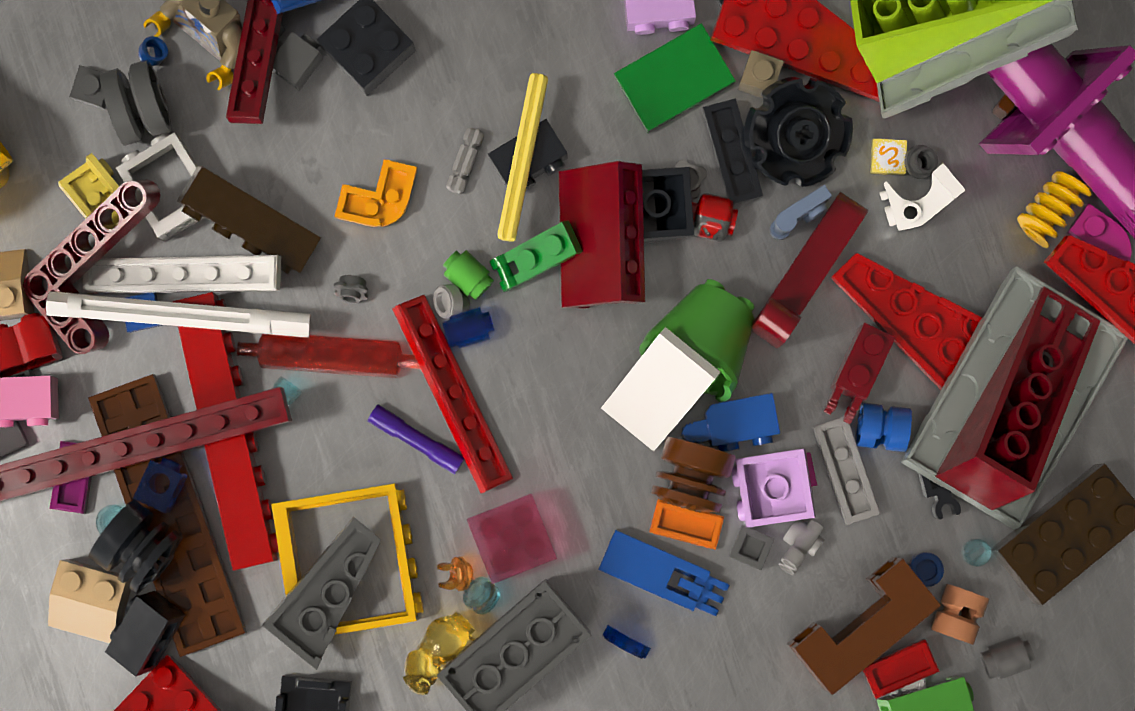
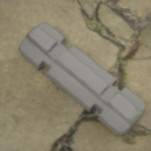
M474 128L466 129L463 137L464 145H460L452 167L453 175L449 176L446 184L447 189L454 193L462 194L467 185L466 177L470 176L478 154L476 149L481 146L484 134L480 130Z

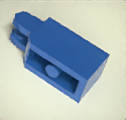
M773 393L711 404L704 413L705 420L686 424L682 428L680 436L685 441L693 443L709 441L710 447L718 446L719 450L723 452L740 449L738 442L752 440L753 446L773 443L772 436L780 434Z

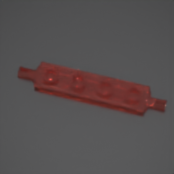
M262 334L258 343L238 341L237 356L257 357L260 368L386 378H397L401 368L421 370L415 356L402 354L399 342L314 335H309V338Z

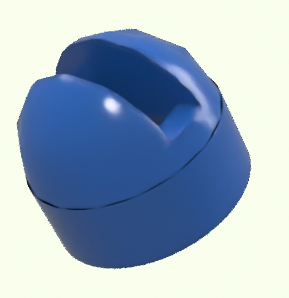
M154 36L144 39L138 50L140 61L148 59L152 66L161 64L168 54L165 42ZM147 47H150V55L148 54Z

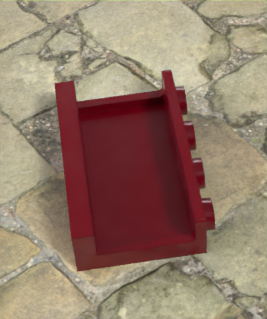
M615 161L559 171L560 222L569 220L583 252L561 263L562 307L587 309L594 305L612 303H645L642 164Z

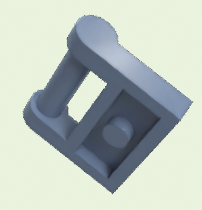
M825 185L821 186L780 212L770 226L769 232L771 236L776 240H783L802 219L808 224L822 215L828 209L826 203L832 197Z

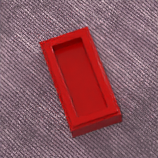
M926 639L919 640L877 658L863 670L875 699L940 672Z

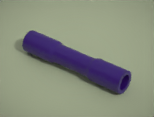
M379 404L376 405L367 422L390 436L402 440L425 454L431 461L454 475L464 461V457L461 454L408 425L402 418Z

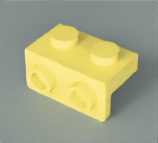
M92 153L86 156V163L58 182L61 190L85 219L119 188V185L112 178L114 173L108 163L103 158L97 160ZM113 211L112 221L117 226L119 216L116 211Z

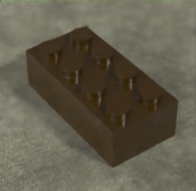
M1105 463L1094 464L1023 522L1020 528L1012 531L990 551L1033 604L1044 605L1135 530V499Z

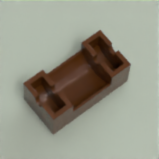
M892 557L866 578L881 598L833 638L828 635L821 625L813 622L787 643L822 688L831 695H834L941 606L904 559Z

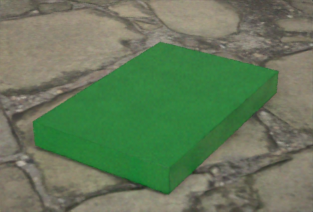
M702 23L614 73L615 79L647 133L736 82L713 41L710 40V36Z

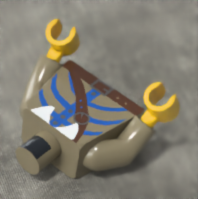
M166 0L160 7L161 11L156 12L144 22V28L151 23L157 26L158 32L154 37H158L170 28V19H173L175 24L222 64L221 67L207 74V82L211 83L218 78L219 86L217 90L232 84L233 72L231 69H235L242 24L240 14L225 0Z

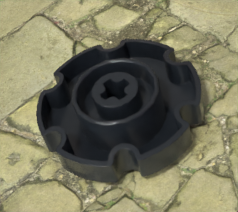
M795 76L776 81L761 92L763 104L759 108H750L744 126L745 146L752 150L756 149V155L752 159L753 165L764 176L784 186H787L789 181L794 178L796 184L801 187H807L817 184L836 171L834 166L835 158L837 156H847L853 137L852 118L841 114V110L846 104L844 98L833 87L814 78H810L808 83L803 85L802 79Z

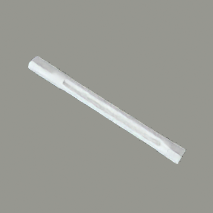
M49 291L46 300L47 315L307 338H309L311 314L51 291Z

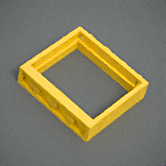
M395 483L271 504L285 595H287L301 579L291 512L388 496L406 611L339 622L334 635L414 622L419 620L418 613L424 612L421 592H415L413 579L418 578L416 559L409 558L407 545L413 544L410 523L404 524L402 511L407 510L406 495L404 489L398 490V485Z

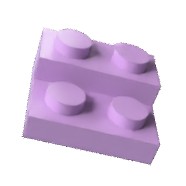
M805 449L735 459L736 466H733L732 479L735 487L740 486L742 500L737 501L739 520L745 521L746 528L816 517Z

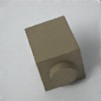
M751 50L737 90L763 98L761 92L778 80L784 61Z

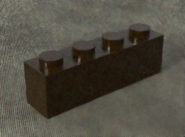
M197 166L177 202L184 205L181 212L200 222L202 217L214 223L211 229L227 239H230L232 234L244 241L241 247L256 256L261 255L262 252L267 255L281 256V271L289 274L291 269L301 273L321 239L318 235L203 166Z

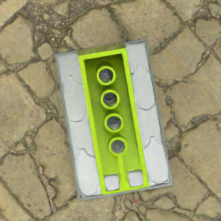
M850 0L856 45L877 83L880 109L884 119L931 100V97L966 84L976 76L1028 56L1027 53L1067 38L1078 30L1073 0Z

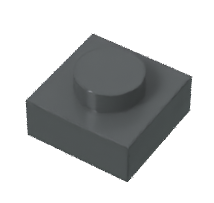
M79 65L69 97L72 100L104 109L106 104L100 84V74L103 72Z
M742 525L729 557L762 570L774 538Z

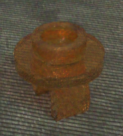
M454 557L451 563L442 562L437 565V570H449L450 572L448 581L438 583L440 588L447 590L456 588L458 591H465L469 588L473 580V569L470 563L466 562L463 557Z

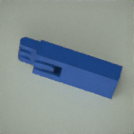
M617 530L614 531L598 568L602 572L691 611H694L696 607L714 616H717L719 610L714 606L707 605L709 598L721 604L725 598L712 592L714 586L723 591H728L730 586L709 576L710 571ZM673 571L694 579L693 583L681 577L678 581L677 586L689 590V594L667 585Z

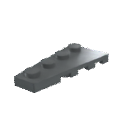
M353 516L264 621L263 627L317 670L322 661V656L331 642L344 612L347 610L352 596L362 580L381 539Z

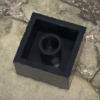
M358 0L316 39L321 49L366 96L416 51L413 41L374 0Z

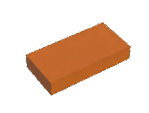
M657 499L649 532L716 550L724 516L709 512L699 513Z

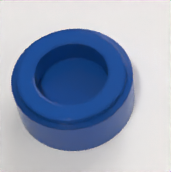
M923 552L916 554L908 564L926 587L938 584L944 574L942 561L932 553Z

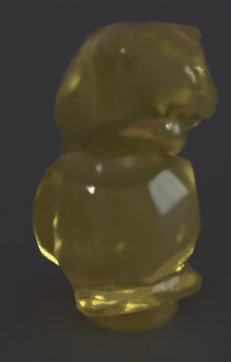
M455 611L452 615L442 616L432 621L416 649L408 653L404 662L406 676L403 677V680L413 693L427 695L430 692L431 685L438 678L436 675L441 670L440 666L445 665L448 661L461 654L468 640H475L472 636L475 628L459 612Z

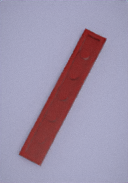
M425 295L396 305L392 310L480 493L482 494L513 479Z

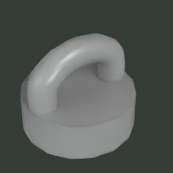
M446 284L436 288L433 302L435 310L440 317L444 319L453 318L468 312L470 309L469 299L456 285Z

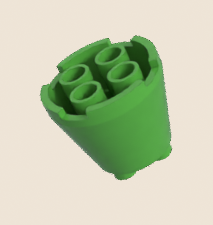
M707 279L705 284L695 286L646 334L639 347L640 354L642 356L666 327L720 371V374L706 389L704 394L714 395L718 402L727 401L738 385L752 332V325L755 321L752 313L755 306L750 300L741 296L735 297L725 291L724 286L719 282Z

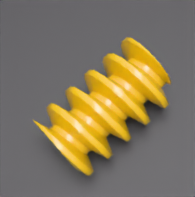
M1056 171L1051 176L1053 182H1046L1043 185L1044 192H1038L1034 196L1036 203H1029L1026 206L1027 213H1021L1017 217V221L1026 235L1044 248L1050 247L1044 238L1046 235L1052 238L1059 236L1053 228L1054 225L1062 228L1067 226L1062 215L1064 214L1072 218L1076 215L1070 207L1071 204L1079 207L1084 205V202L1079 197L1080 193L1088 197L1092 195L1090 189L1083 182L1060 171Z

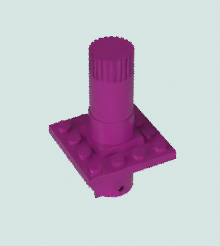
M1049 44L1027 53L1028 56L986 72L1014 103L1016 108L979 143L982 149L987 154L1044 155L1053 148L1063 161L1075 170L1135 239V142L1121 127L1118 119L1101 101L1108 93L1106 88L1114 80H1121L1132 70L1133 67L1130 64L1135 61V50L1132 46L1075 50L1064 58L1053 44Z

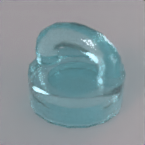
M478 577L467 585L463 594V602L473 612L484 615L495 607L499 600L500 591L489 579Z

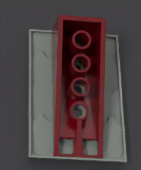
M1016 266L1010 270L1007 278L1003 280L952 374L948 376L930 412L922 421L901 463L916 470V472L939 486L948 489L951 493L973 504V506L998 521L1000 520L1013 530L1020 528L1128 338L1109 322Z

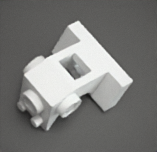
M943 163L932 172L931 189L926 196L919 200L909 201L902 199L887 181L884 183L886 190L879 193L882 201L889 199L890 202L889 206L884 207L890 227L897 225L898 230L901 231L922 226L963 193L965 189ZM912 206L916 208L917 216L914 219H907L904 216V209L906 207Z

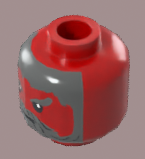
M704 193L700 196L698 203L692 202L695 236L721 242L727 235H733L738 209H734L731 199Z

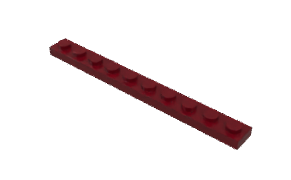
M284 387L270 389L0 465V502L290 422L292 418Z

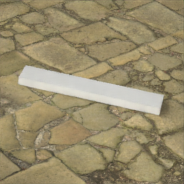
M281 256L101 258L83 275V293L280 291Z

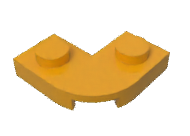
M384 159L376 192L342 184L334 217L368 227L378 228L393 224L403 216L409 206L418 168Z

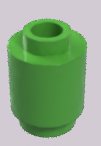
M467 250L462 254L455 251L443 264L447 269L443 275L452 284L456 285L466 297L471 296L477 300L494 282L489 276L490 271Z

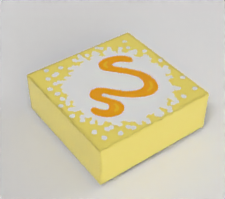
M873 138L870 174L904 176L906 174L904 160L907 153V140Z

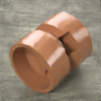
M946 584L940 600L944 608L936 612L931 630L974 645L980 628L976 621L978 618L984 617L989 599L965 589Z

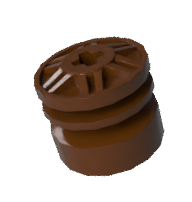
M667 436L661 459L674 465L673 472L657 471L656 477L670 481L669 488L653 485L651 494L657 495L668 504L691 511L720 513L722 504L709 501L708 497L710 493L725 496L726 491L712 483L714 477L730 478L736 456L714 448Z

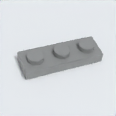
M844 417L812 428L845 524L849 525L879 515L880 512L852 430L848 423L843 422Z

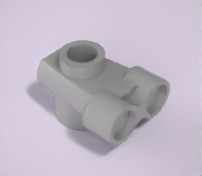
M812 519L809 523L803 520H795L783 538L791 547L783 555L778 565L785 572L794 575L806 558V554L809 553L814 556L825 539L820 537L824 528Z

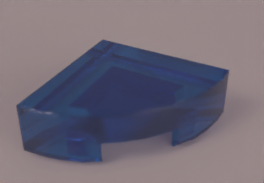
M609 625L602 635L607 641L640 659H645L651 649Z

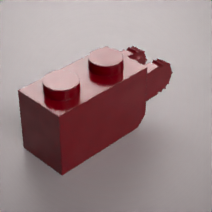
M865 322L857 329L830 388L833 390L824 408L825 413L831 415L835 411L841 394L852 398V401L843 415V422L851 424L861 403L868 398L896 337Z

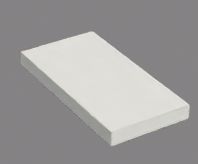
M665 327L601 409L651 450L655 451L716 379L720 371Z

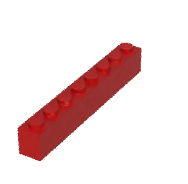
M214 292L172 301L175 303L227 307L225 300L219 299L218 295ZM178 326L196 410L241 398L239 386L243 385V377L239 365L234 366L231 353L236 352V346L232 332L226 333V330ZM250 432L205 445L232 570L277 561L276 553H279L276 532H271L269 523L270 519H274L272 505L269 499L264 500L261 486L266 485L265 474L262 465H256L254 453L259 451L255 433Z

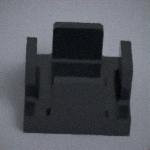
M283 675L281 678L280 694L276 696L275 711H349L352 681Z

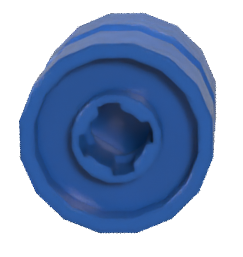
M861 403L857 420L856 445L858 447L876 449L880 444H883L886 450L906 452L912 427L911 408L891 406L886 411L879 404Z

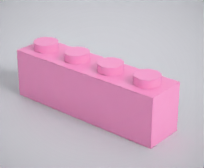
M53 376L0 378V428L14 427V421L27 420V426H48V419H59L58 378Z

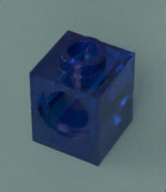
M163 457L161 462L150 460L133 499L161 512L171 513L188 475L180 471L181 464ZM164 473L170 480V486L166 492L159 493L155 488L154 482L158 475Z

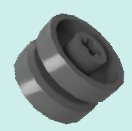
M148 59L130 65L128 71L129 81L126 75L118 68L100 74V84L105 104L117 136L124 146L142 140L144 134L143 124L146 130L154 137L171 132V120L166 98Z

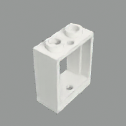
M174 132L170 135L166 133L157 136L151 141V147L141 153L138 150L131 152L121 160L123 164L116 167L125 183L127 181H135L132 173L172 149H175L191 176L196 170L197 164L181 138ZM137 188L135 193L136 200L141 203L143 194ZM183 207L159 220L154 210L146 216L157 237L164 242L197 221L181 212Z

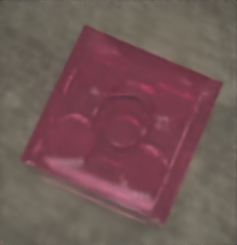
M532 493L467 519L492 584L557 559Z

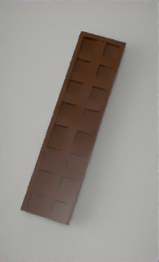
M155 374L88 397L101 436L170 418ZM183 451L114 470L125 504L127 505L135 499L154 514L148 528L149 531L160 523L165 522L169 525V528L164 538L174 530L183 536L171 563L153 582L156 592L186 614L173 636L179 656H185L247 633Z

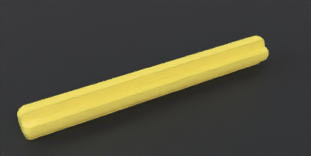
M531 73L529 77L497 234L499 239L514 242L517 236L548 83V77L539 73Z

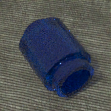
M481 307L449 317L450 320L442 322L450 348L458 346L461 349L490 340L489 332L495 331L489 311L482 313Z

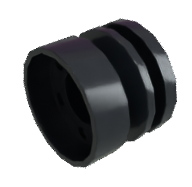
M134 499L123 507L103 530L90 550L88 557L108 572L122 562L124 566L120 571L118 580L125 583L135 575L129 588L138 594L165 571L174 558L175 551L181 543L183 536L174 530L164 538L169 528V525L165 522L160 523L149 531L148 528L154 514Z

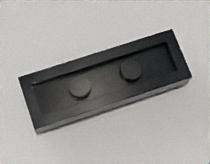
M736 98L703 107L702 111L727 198L731 199L734 205L762 198L763 193L756 168L752 163L751 150L745 146L744 126Z

